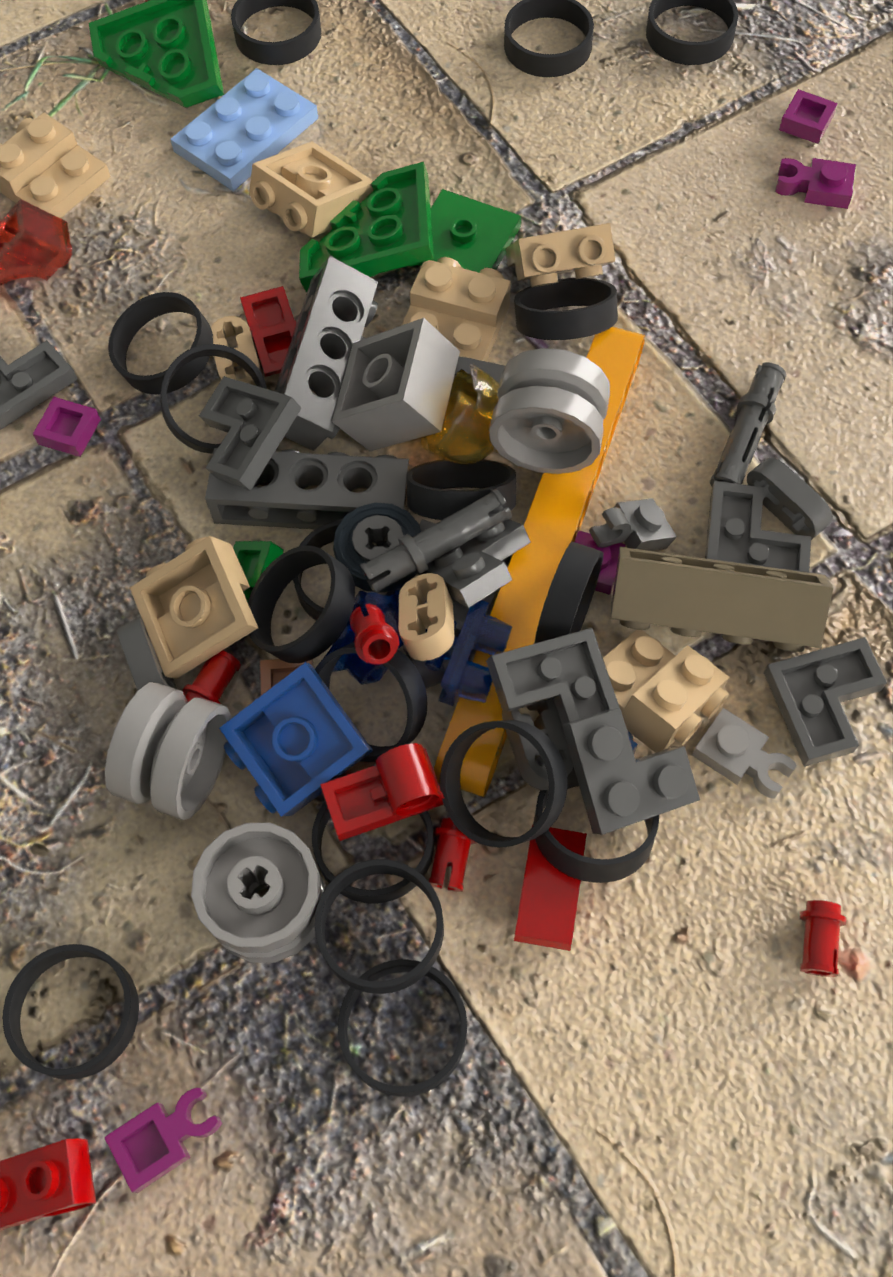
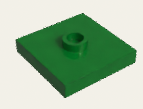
M442 189L431 207L434 255L432 261L437 262L441 257H449L456 260L463 269L478 273L484 268L497 270L506 254L505 249L511 245L521 227V215Z

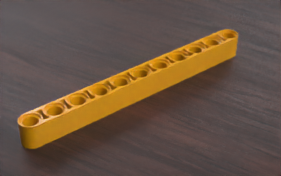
M612 326L606 331L595 334L586 358L599 366L610 381V398L607 415L603 420L604 433L600 454L591 465L579 471L561 474L543 473L524 523V528L531 543L513 553L507 569L512 577V581L501 587L436 759L434 772L439 783L444 757L454 740L472 726L484 722L502 720V708L486 660L492 655L532 645L535 642L539 619L550 585L567 547L571 542L575 541L578 530L581 529L635 376L645 342V335ZM494 728L487 731L470 746L461 767V790L485 797L507 738L504 728Z

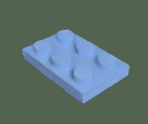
M256 68L170 139L173 151L234 191L251 177L253 163L278 154L318 119L317 105Z

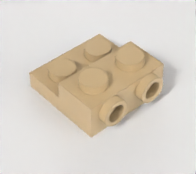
M45 112L36 119L26 118L22 120L18 125L17 133L4 144L0 143V193L48 227L52 226L111 177L107 164L77 145L73 131Z
M311 141L253 163L249 196H251L257 208L261 210L268 209L270 212L282 217L288 229L292 231L299 230L301 233L313 238L333 229L330 221L353 200L360 203L372 193L371 183L373 180Z
M610 223L520 238L505 249L508 267L515 266L517 281L530 279L531 287L558 283L557 274L575 271L576 279L603 275L602 266L615 262Z
M441 257L437 262L432 260L425 261L411 288L410 307L402 325L425 318L460 351L459 357L487 362L510 306L511 281L504 279L499 271L492 268H484L479 273L463 269L456 260L449 257Z
M210 535L196 539L186 546L185 552L168 563L154 566L146 573L145 578L130 587L165 677L175 679L181 677L258 629V625L243 591L250 587L232 544Z
M636 629L603 657L627 730L655 753L667 749L675 740L684 745L701 725L703 719L700 716L704 714L710 719L729 696V693L723 687L730 677L713 665L709 659L700 655L688 645L677 655H674L643 630Z

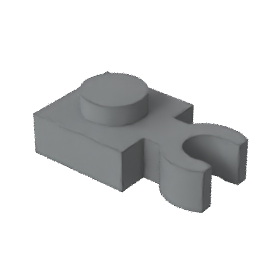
M725 708L718 714L692 753V756L736 785H738L745 773L753 778L755 787L761 794L774 799L782 789V786L770 779L768 770L775 769L789 777L797 766L785 754H768L762 750L769 737Z

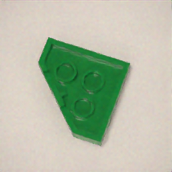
M149 0L89 23L93 56L102 67L185 108L224 95L207 0Z
M424 161L380 174L371 183L372 193L361 203L355 200L349 203L330 221L333 229L319 242L311 239L300 249L299 280L305 292L308 291L311 279L329 256L369 277L405 266H416L421 262L434 259L429 177Z

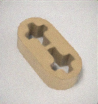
M225 316L214 322L211 326L213 344L228 346L227 337L235 336L238 347L234 349L250 358L261 372L247 322L236 316ZM214 356L220 381L224 376L237 380L234 367L240 365L229 359ZM244 370L246 378L238 379V381L256 386L251 376Z
M427 573L416 576L406 582L399 593L398 630L409 656L415 660L426 661L435 659L447 652L453 645V601L443 577L438 574Z

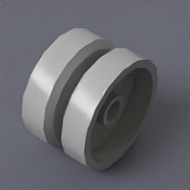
M540 348L524 351L510 359L501 374L497 392L498 403L493 410L489 428L490 440L501 456L515 465L535 472L561 474L576 472L591 465L600 454L604 433L603 420L607 415L610 398V381L603 370L588 358L561 349Z
M149 682L143 686L127 704L115 727L107 752L105 781L108 791L113 796L135 804L146 803L151 799L152 805L158 812L180 820L190 819L202 807L211 793L226 756L223 745L228 740L219 727L231 719L227 706L204 698H193L187 702L183 691L160 683Z
M245 823L223 832L204 849L193 871L191 897L198 919L230 954L251 963H275L299 953L315 937L316 909L326 888L310 849L294 832L273 823ZM262 889H269L263 897L257 894Z

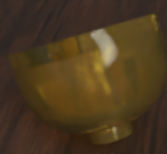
M474 364L469 365L470 374L461 369L454 375L442 431L421 438L424 450L442 460L455 464L473 465L486 459L493 452L498 453L491 443L489 428L493 410L498 403L497 392L499 382Z

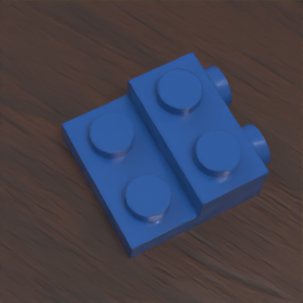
M307 662L303 663L219 727L228 740L223 746L229 758L241 770L245 768L249 770L258 783L254 791L260 802L272 814L278 812L281 817L294 815L323 793L320 784L338 778L373 751L315 669Z

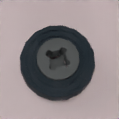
M375 502L360 506L346 515L336 529L333 544L335 559L348 568L353 576L356 587L367 592H373L366 581L368 579L367 576H363L359 565L367 563L399 545L398 539L402 536L409 534L413 537L422 532L421 527L407 510L394 504ZM374 541H387L384 545H374L372 543ZM414 571L384 588L380 593L400 589L406 582L414 578L417 573Z

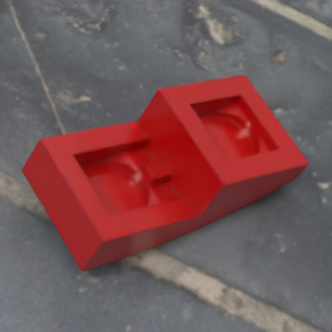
M284 286L240 297L265 377L281 373L297 324L296 320H294Z
M549 828L551 834L560 844L572 852L584 856L587 833ZM535 839L530 840L514 941L570 951L581 880L562 873L550 864L539 850Z

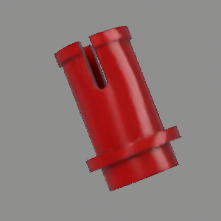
M365 604L369 615L364 617L359 606L352 612L350 617V626L356 635L354 641L356 653L366 663L384 664L391 660L397 652L399 637L394 628L386 623L385 616L379 607Z
M224 650L208 659L192 685L187 684L182 689L187 702L193 698H204L221 704L219 699L236 671H239L241 667L240 662Z
M443 818L441 827L434 830V835L438 837L431 876L428 881L432 887L442 889L446 868L451 867L447 890L463 892V881L470 846L477 842L464 835L450 818Z
M810 900L806 902V910L800 912V920L805 922L802 964H800L801 972L824 977L838 976L840 926H845L847 920L845 916L841 915L842 906L840 904L822 900Z

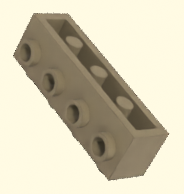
M620 547L611 601V619H618L622 626L631 629L646 630L650 628V624L671 627V632L686 637H699L702 632L722 634L724 640L736 644H752L753 639L773 641V645L782 650L802 652L805 650V646L821 648L834 587L826 575Z

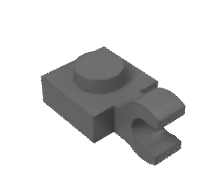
M653 498L618 502L613 508L607 509L602 513L603 518L607 522L606 524L589 529L597 546L601 548L624 542L627 548L655 551L667 549L677 537L666 520L664 512L657 506Z

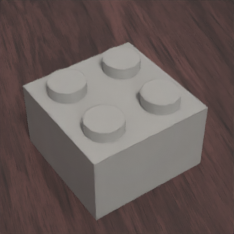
M425 318L354 342L332 422L369 451L441 432L460 351Z

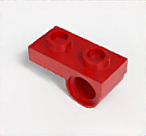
M418 743L395 747L379 756L375 766L320 784L339 842L444 805L442 801L444 796L440 791V785L426 748L423 749V746Z
M64 1139L0 1161V1231L39 1218L60 1215L96 1204L88 1139Z

